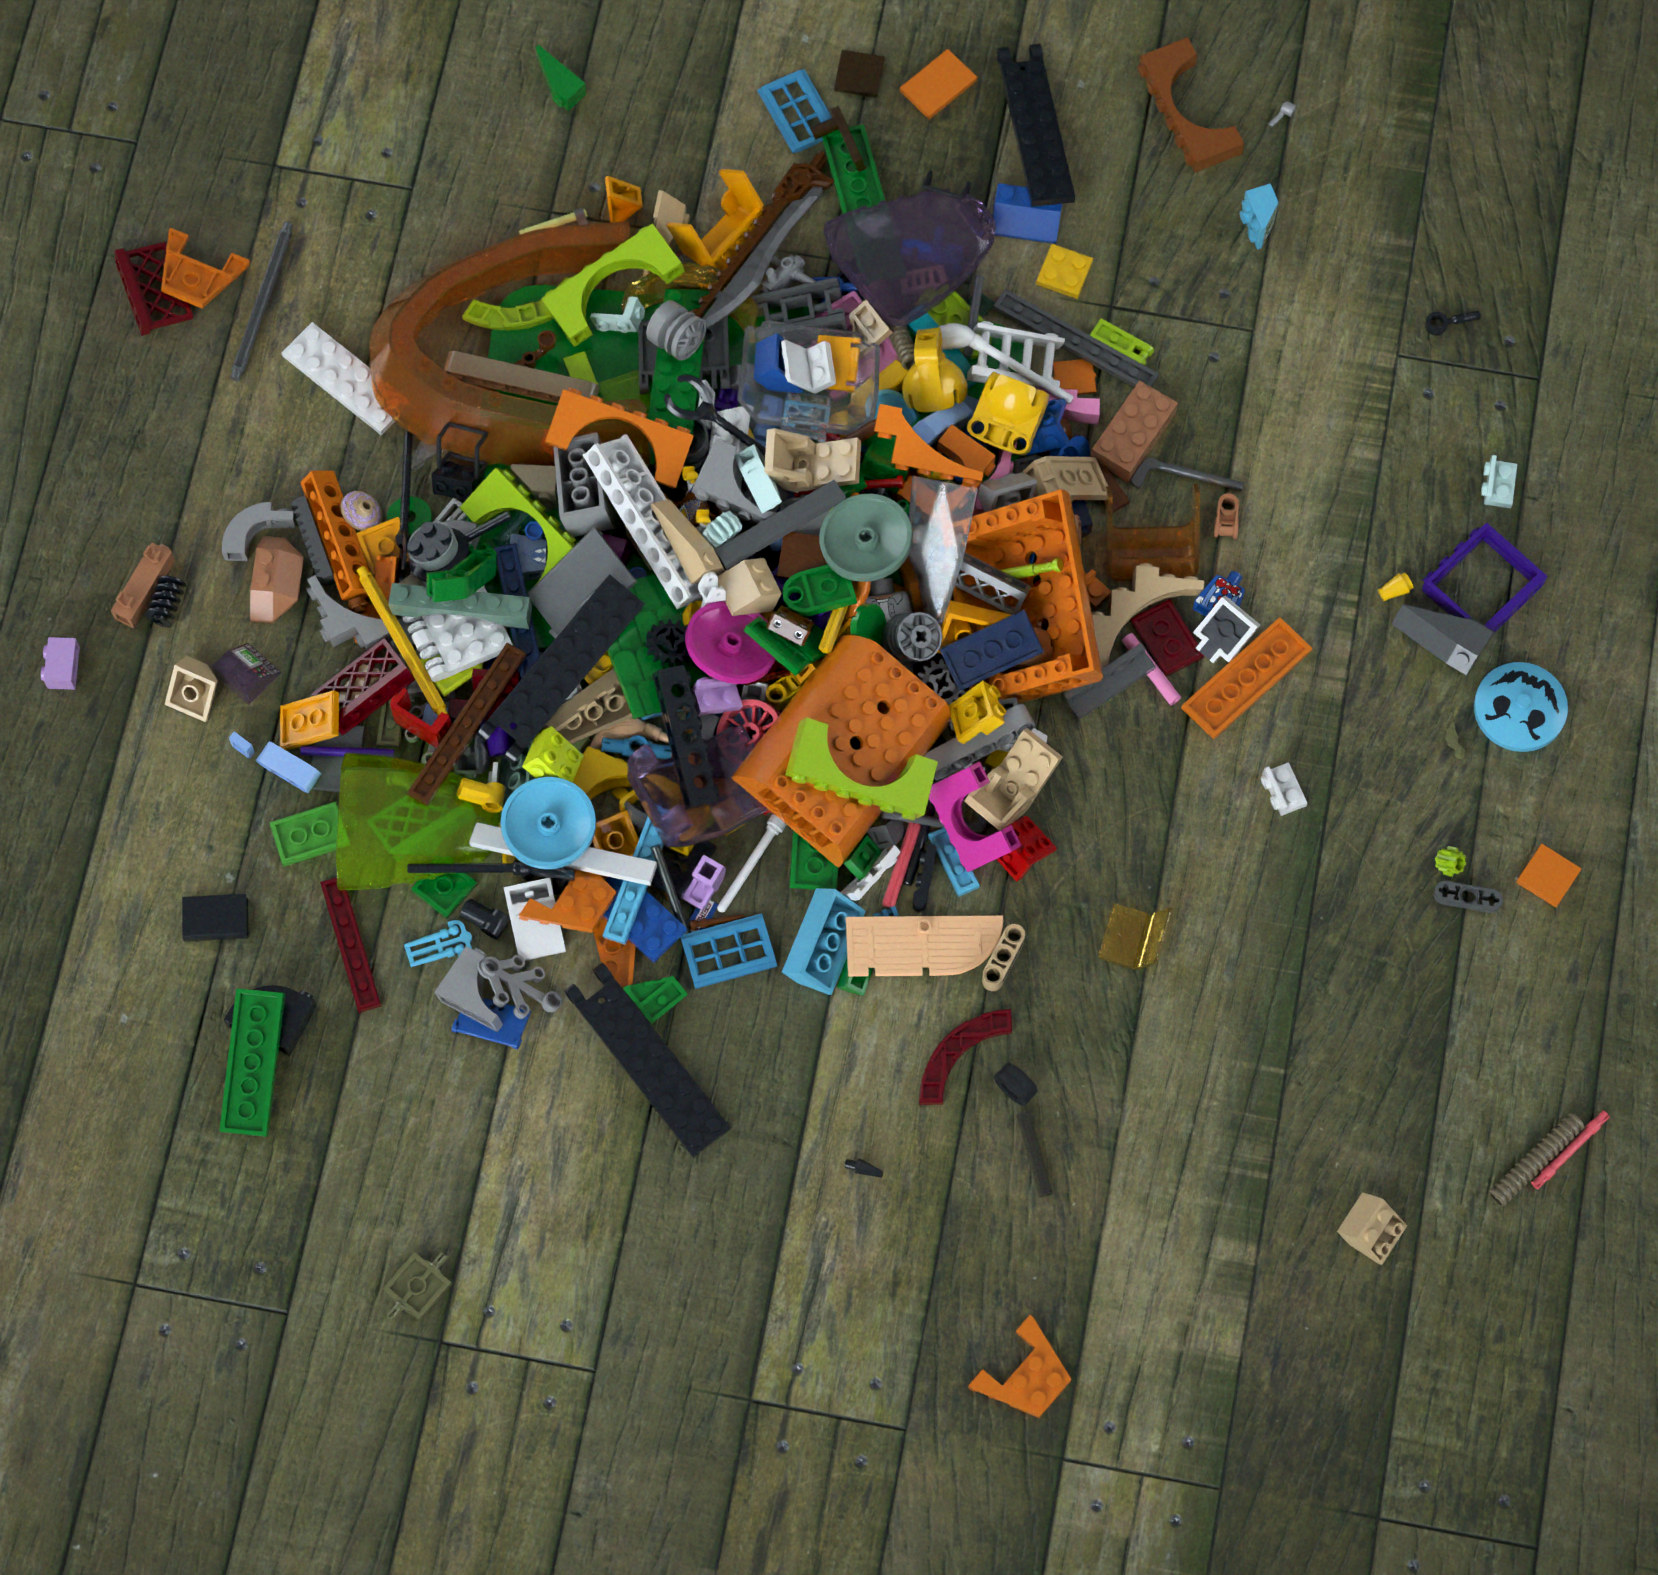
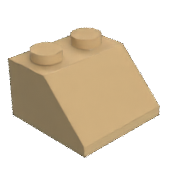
M765 558L743 560L717 576L718 587L722 586L726 591L725 602L732 616L771 612L774 610L782 594Z

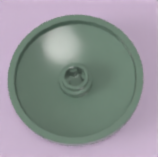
M860 494L841 501L827 514L820 529L819 542L823 557L834 572L849 580L869 582L892 574L905 562L912 547L913 531L906 512L895 501L878 494Z

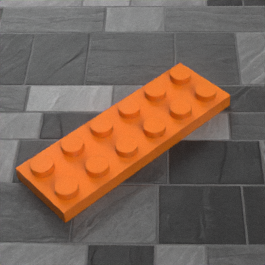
M1279 617L1182 705L1181 709L1214 740L1312 651V647Z

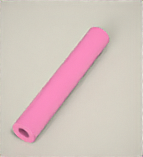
M1133 633L1128 634L1122 639L1123 644L1128 650L1140 644ZM1146 651V654L1156 668L1147 674L1169 705H1174L1181 699V696Z

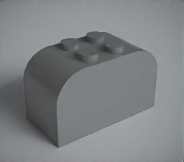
M598 433L574 437L567 451L554 447L559 516L566 532L573 537L586 535L594 526L600 532L616 529L615 507L583 457V454L594 444H602Z

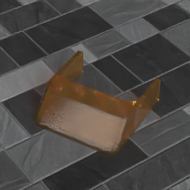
M1193 484L1192 518L1189 523L1183 526L1119 528L1112 524L1113 495L1111 486H1106V557L1108 575L1112 579L1118 581L1132 580L1136 565L1141 563H1149L1153 567H1159V576L1172 574L1175 575V578L1184 579V577L1197 574L1199 569L1200 490L1198 484Z

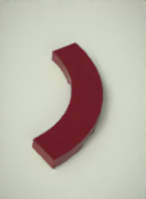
M1011 1009L981 1014V1016L956 1027L940 1042L932 1053L923 1073L919 1092V1105H943V1094L947 1078L959 1058L974 1045L986 1039L1012 1034Z

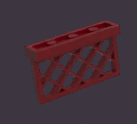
M167 242L125 252L123 248L115 250V264L141 336L150 334L152 329L193 319L189 303L181 302L178 298H173L151 287L155 279L162 282L163 277L158 274L164 268ZM163 250L165 257L160 261L152 257V254ZM139 256L144 258L141 266L132 263L130 258ZM148 261L158 265L155 273L144 269ZM141 273L151 277L147 285L138 281ZM147 292L158 296L154 304L145 300L144 297ZM162 298L172 303L168 310L157 306ZM178 305L185 309L186 314L176 315L172 313V310ZM154 310L165 315L162 320L152 321L151 315Z
M383 638L311 695L315 696L332 690L346 692L345 700H339V706H343L339 711V732L343 736L389 701L397 692L399 693L403 688H406L415 681V678L386 639ZM386 647L385 658H376L377 653ZM369 663L367 672H358L361 665ZM375 663H383L381 672H373ZM389 663L399 664L392 671L387 672ZM344 678H350L348 686H340ZM356 678H365L363 686H354ZM371 678H379V681L369 686ZM352 692H361L357 698L350 700Z

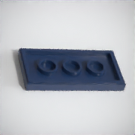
M1024 609L940 648V652L958 690L961 691L1043 653L1044 649Z

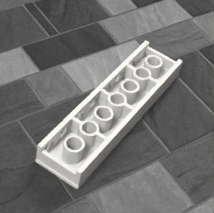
M625 434L619 439L600 445L598 443L594 444L583 454V457L676 609L688 606L695 601H702L703 597L698 590L699 583H690L651 507L652 503L667 499L628 435Z

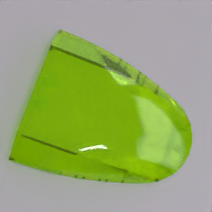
M345 753L340 774L336 843L337 887L339 890L388 888L395 884H413L414 881L427 878L430 880L436 879L437 876L447 874L408 873V864L483 863L493 851L472 847L469 841L476 823L499 827L502 811L498 813L487 812L480 804L459 799L457 791L461 780L466 777L450 772L427 807L407 795L408 790L426 764L389 756Z

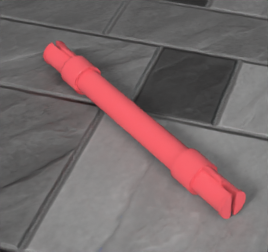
M1602 1110L1594 1120L1592 1119L1585 1126L1586 1128L1549 1165H1546L1540 1171V1174L1531 1184L1539 1190L1547 1180H1550L1556 1174V1171L1610 1118L1608 1113Z

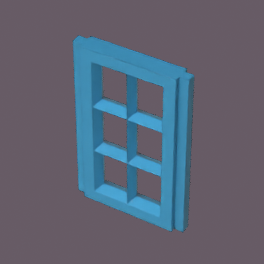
M804 69L775 80L757 90L792 154L822 142V137L815 140L807 121L818 117L820 122H824L832 117ZM795 81L798 82L805 94L796 99L792 97L787 88V85ZM783 88L790 102L779 106L772 92ZM805 99H808L815 113L807 117L803 116L796 104ZM793 105L800 120L789 124L782 109ZM803 123L810 137L799 141L792 128Z
M762 913L691 932L680 937L695 989L777 967ZM757 928L761 940L742 945L739 933ZM734 935L737 947L718 951L715 940ZM710 941L713 953L695 958L692 946ZM762 944L765 956L747 961L744 949ZM739 951L742 963L723 968L720 956ZM715 957L718 969L700 974L696 962Z

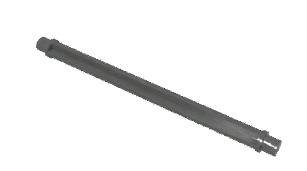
M284 222L282 229L279 231L240 348L231 368L230 379L239 382L241 375L245 372L250 352L260 328L284 254L292 237L293 224L289 222Z

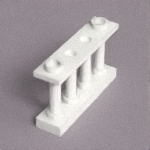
M988 321L977 323L973 328V332L981 335L985 340L989 341L990 337L1002 339L1001 352L1009 357L1011 341L1024 343L1022 365L1029 369L1031 367L1033 345L1046 347L1042 377L1056 386H1060V381L1053 380L1052 368L1054 350L1059 349L1064 344L1065 338H1060L1053 333L1043 335L994 326L993 323ZM979 352L978 363L973 365L967 373L968 381L985 384L989 375L992 372H996L1035 388L1044 389L1023 375L1010 372L1008 366L1000 362L997 369L988 368L986 365L988 354L985 352L983 354Z

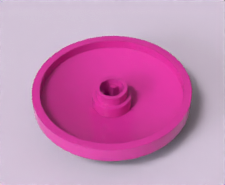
M725 601L707 604L692 616L685 634L687 651L694 663L703 672L719 681L731 684L754 682L769 672L775 662V658L745 633L744 629L746 625L759 616L767 623L768 621L760 613L732 616Z

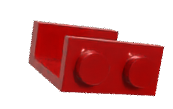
M405 688L400 693L397 692L390 701L395 723L435 748L438 747L452 726L450 716L444 712L440 713L432 726L409 713L412 704L408 690Z

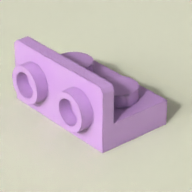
M703 677L698 679L691 688V693H694L697 706L695 709L698 716L736 711L743 707L736 684L722 682L715 678Z

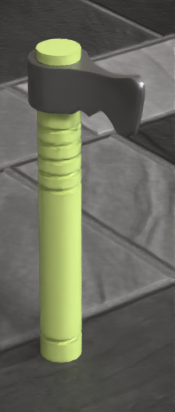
M579 208L573 210V213L525 228L524 230H519L521 239L571 223L572 221H577L578 225L581 226L580 235L591 234L592 230L586 219V210Z

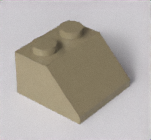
M511 464L512 474L516 477L514 481L518 485L522 484L530 491V498L533 501H539L546 508L544 512L558 510L555 466Z

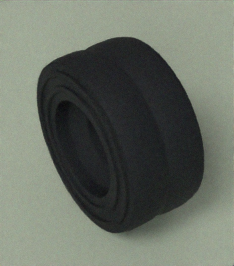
M1006 1063L994 1076V1080L999 1088L1010 1099L1021 1106H1025L1038 1092L1033 1081L1012 1063Z

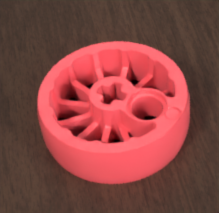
M758 699L742 700L743 707L740 710L724 712L717 726V742L722 754L728 761L740 766L743 763L741 758L749 748L750 754L764 736L765 731L771 727L781 714L774 706ZM748 708H752L751 723L745 713V710ZM758 708H762L765 712L757 723ZM737 714H741L745 722L744 725L734 720ZM771 714L773 717V722L763 726V724ZM730 723L735 724L736 726H738V728H737V727H730V728H729ZM751 729L756 731L752 738L748 737V734H751ZM738 732L740 740L736 744H732L730 736ZM732 749H740L737 755H734Z

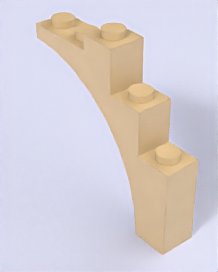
M1149 563L1136 565L1133 571L1132 591L1124 587L1112 589L1108 600V616L1103 612H1092L1102 669L1109 663L1110 652L1116 636L1135 614L1147 606L1167 598L1198 596L1204 590V580H1198L1194 576H1187L1184 579L1175 578V575L1172 574L1159 576V567H1153Z

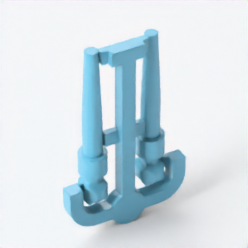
M452 920L447 922L448 930L445 928L439 930L440 932L404 944L411 967L444 957H453L456 953H458L459 957L465 948L463 944L472 949L470 944L472 941L471 933L466 931L461 921ZM457 926L460 927L461 932H462V933L460 934V937H457V938H454V939H451V940H448V941L440 942V939H439V938L444 939V938H448V937H449L448 935L454 936V935L459 934V928H458ZM433 940L436 942L435 945L413 952L410 950L412 946ZM458 943H463V944L456 945L455 948L450 947V948L445 949V951H443V948H445V947L452 946V945H455V944H458ZM436 950L439 951V953L427 956L417 961H414L413 959L414 957L423 954H427Z

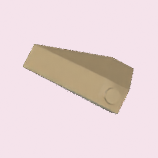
M659 190L653 218H655L654 226L673 251L677 243L666 225L669 222L689 224L690 214H686L685 204L668 193ZM644 270L642 278L643 289H649L657 276L656 274Z
M671 500L651 504L691 584L699 583L703 575L708 572H715L717 576L725 572L714 548Z

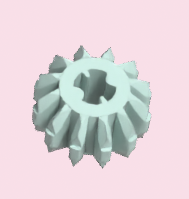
M728 511L713 520L704 530L703 536L714 549H717L734 539L742 530V524L736 515Z

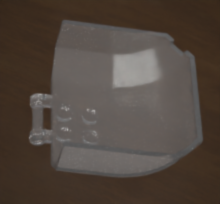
M771 320L762 322V326L756 329L749 326L745 328L737 401L756 423L780 426V430L808 436L810 439L818 440L819 443H825L826 433L848 435L874 419L879 393L880 346L875 343L869 345L863 341V335L852 331ZM776 333L785 340L805 349L817 345L818 335L860 338L861 344L851 343V348H860L857 379L855 383L847 382L846 386H855V392L824 389L814 394L805 389L802 393L767 390L754 379L756 343Z

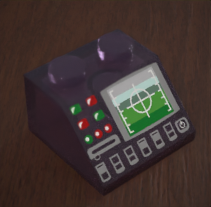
M249 643L228 650L212 666L216 676L248 705L281 674V671Z

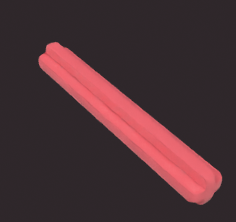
M910 822L908 824L900 848L901 853L897 857L898 860L895 863L882 905L890 909V907L896 904L921 828L920 824Z

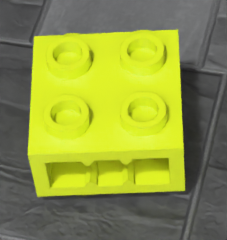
M550 726L535 736L522 767L534 778L557 777L573 783L584 755Z

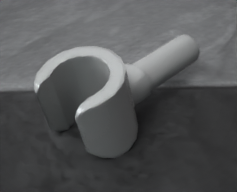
M1284 102L1280 112L1268 124L1273 127L1284 114L1292 117L1296 110V105Z

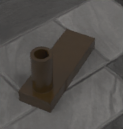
M839 106L831 108L830 110L834 117L810 128L815 140L839 129L858 172L867 169Z

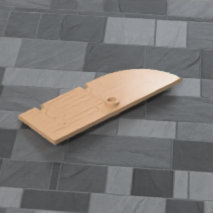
M1003 916L846 917L848 977L868 976V968H875V976H922V968H929V976L957 975L970 971L982 964L994 951L1002 934Z

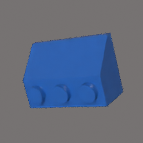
M998 183L991 235L1056 244L1062 204L1031 207L1027 187Z

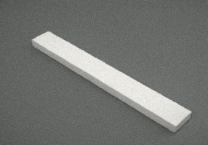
M476 823L469 841L470 846L513 855L504 842L500 827ZM589 847L578 860L564 867L650 886L657 868V862Z

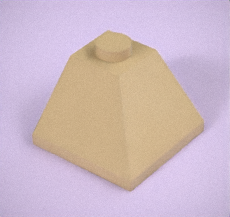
M185 656L176 663L165 705L207 722L218 682L209 666L189 656Z

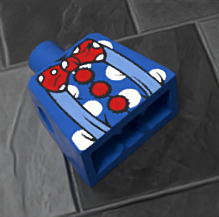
M1231 571L1227 579L1216 575L1195 599L1193 610L1207 616L1223 596H1227L1240 607L1245 593V589L1239 586L1243 578L1242 575L1236 571Z

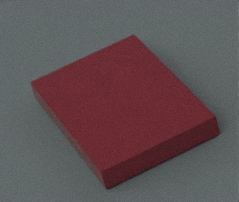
M1171 599L1130 619L1131 625L1145 648L1166 677L1204 658V655L1196 649L1198 643Z

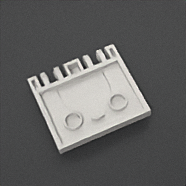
M484 586L476 591L487 593ZM431 614L418 617L403 616L402 618L406 624L415 622L408 627L409 634H412L411 638L420 652V657L424 660L435 657L426 662L425 665L433 682H438L497 657L506 643L513 645L503 625L484 619L451 614Z

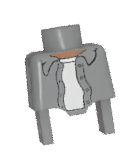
M892 578L872 581L865 604H876L881 607L885 614L886 623L897 614L913 613L909 593L906 591L895 592Z

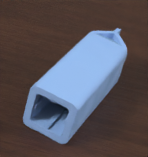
M954 402L952 408L936 411L920 420L913 427V430L931 447L938 442L951 424L958 429L966 426L973 415V411L964 402L960 404Z

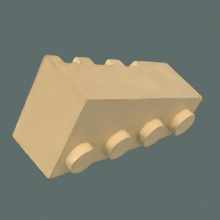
M614 668L562 704L544 725V728L547 729L552 726L567 741L573 744L632 718L633 716Z

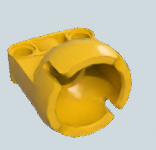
M940 327L917 330L914 345L915 363L911 366L903 380L902 394L907 407L910 409L915 408V410L920 412L946 410L952 408L954 402L960 404L967 397L968 387L963 372L954 362L946 359V355L943 353Z
M992 372L987 378L973 416L968 422L967 430L970 435L988 445L1016 455H1026L1032 448V442L1049 402V394L1042 390H1036L1035 387L1019 380ZM977 422L984 424V430L980 434L973 432V426ZM1021 438L1025 439V449L1021 451L1016 450L1015 442Z

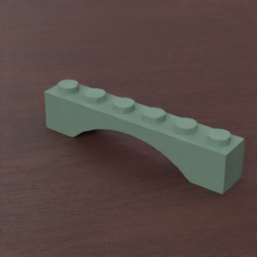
M392 583L388 604L392 615L408 617L431 614L462 615L488 620L505 627L529 629L532 614L530 597L475 592L466 599L434 602L432 597L427 596V586Z

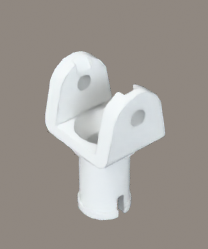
M708 572L704 574L698 584V590L703 597L700 608L713 602L726 600V591L722 586L718 587L716 573Z

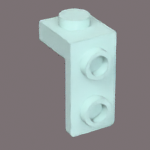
M629 297L623 315L591 313L590 319L595 328L600 331L637 332L640 322L644 318L645 309L638 297Z

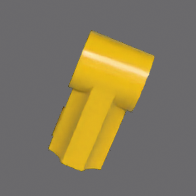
M463 778L460 782L457 796L459 799L482 805V808L487 812L498 813L503 809L506 788L503 784L497 782L484 784Z

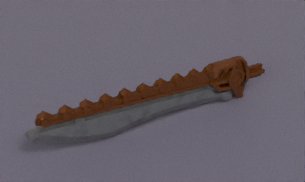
M817 152L810 164L793 163L774 190V193H772L771 200H773V203L763 206L762 213H764V216L754 219L753 226H755V229L745 232L744 239H746V242L736 245L735 252H737V255L727 258L726 265H728V268L718 271L717 278H719V281L709 284L708 291H710V294L699 298V305L701 307L690 311L706 322V329L732 313L759 287L773 256L785 237L814 202L822 197L823 190L828 189L834 184L832 178L820 172L828 161L824 152Z

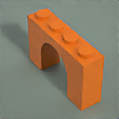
M952 424L938 440L937 449L960 465L984 472L983 477L984 475L989 476L996 467L994 464L996 455ZM910 476L904 483V489H900L897 492L896 501L907 500L911 510L921 514V519L940 532L942 530L941 526L954 521L955 512L958 509L962 510L969 501L967 497L971 492L976 493L982 482L976 481V485L962 483L960 487L952 492L938 493L930 490Z

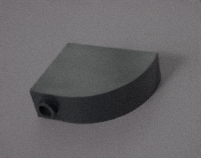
M276 985L253 989L285 993L279 1051L290 1056L317 1007L313 996L303 990L299 993L290 988ZM234 1004L224 1018L227 1027L231 1029Z

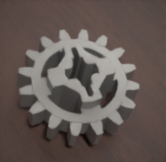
M940 659L937 665L932 660L930 668L925 665L923 666L925 674H918V678L931 686L932 690L940 697L945 694L952 695L947 699H943L947 702L948 706L959 698L958 695L962 696L965 694L964 690L959 691L957 685L952 683L950 679L951 673L948 666L944 664L943 659ZM936 670H943L942 673H940V674H937V675L931 674L932 672H934V671H936ZM944 676H946L945 685L948 687L944 686L942 689H940V692L937 693L938 684L936 682L940 683L941 679L943 680Z

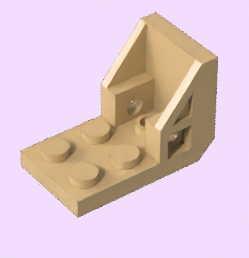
M776 428L767 429L764 472L781 488L793 492L819 489L832 480H835L838 486L858 484L861 441L858 438L815 444L808 436Z
M1045 456L1033 461L1022 471L1036 479L1037 485L1032 498L1060 489L1069 492L1071 501L1107 500L1112 496L1096 457Z
M1026 728L1022 731L1001 765L987 775L990 783L969 793L964 802L994 827L1001 830L1021 818L1029 809L1063 757L1031 730Z

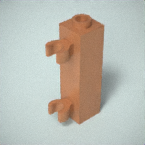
M151 543L150 546H147L143 553V558L123 591H120L116 603L111 609L115 620L135 629L149 602L152 600L151 596L155 593L154 588L158 584V578L166 576L175 562L172 550L166 545L160 544L158 546Z

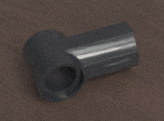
M471 898L465 902L460 913L461 918L478 926L483 933L496 940L499 939L510 921V918L500 910L495 908L491 910Z

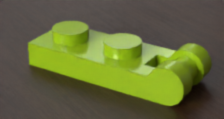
M1102 318L1090 334L1093 338L1144 366L1147 363V357H1151L1154 352V348ZM1135 348L1140 351L1139 355L1133 352Z

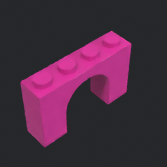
M980 761L933 784L929 795V800L933 803L939 820L944 825L949 835V840L955 847L960 862L965 867L967 873L1022 846L1012 825L990 835H980L972 831L963 819L962 803L964 798L969 793L990 783Z

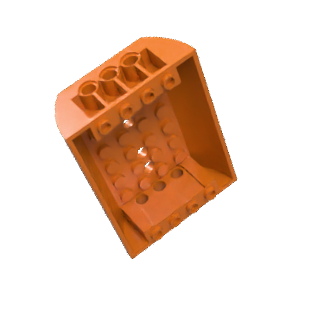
M1063 489L1056 490L941 526L945 550L950 544L999 570L1029 565V557L1034 552L1037 555L1036 565L1052 562L1055 558H1061L1063 561V570L1061 572L1052 570L1038 573L1041 577V582L1037 587L1033 584L1035 576L1019 579L1032 586L1019 611L1025 609L1033 627L1041 628L1043 620H1048L1049 627L1046 632L1051 637L1050 641L1054 652L1049 662L1021 670L1013 666L983 680L989 685L997 687L1001 694L998 700L1017 697L1018 704L1102 680V667L1069 492ZM948 564L949 574H956L954 567ZM970 574L962 576L965 584L969 586L977 584L974 576ZM951 584L955 602L1009 614ZM991 585L983 586L985 594L989 596L997 595L995 587ZM1011 595L1004 597L1005 603L1015 609L1019 599ZM977 684L970 686L969 689H972Z

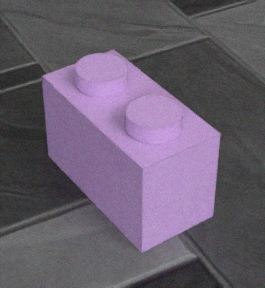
M48 637V644L44 645L43 657L46 659L45 667L41 668V680L44 681L48 689L75 690L80 651L76 638Z

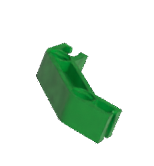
M486 542L480 543V550H475L474 546L469 544L468 557L452 569L427 573V596L432 597L434 602L461 600L470 597L497 575V552Z

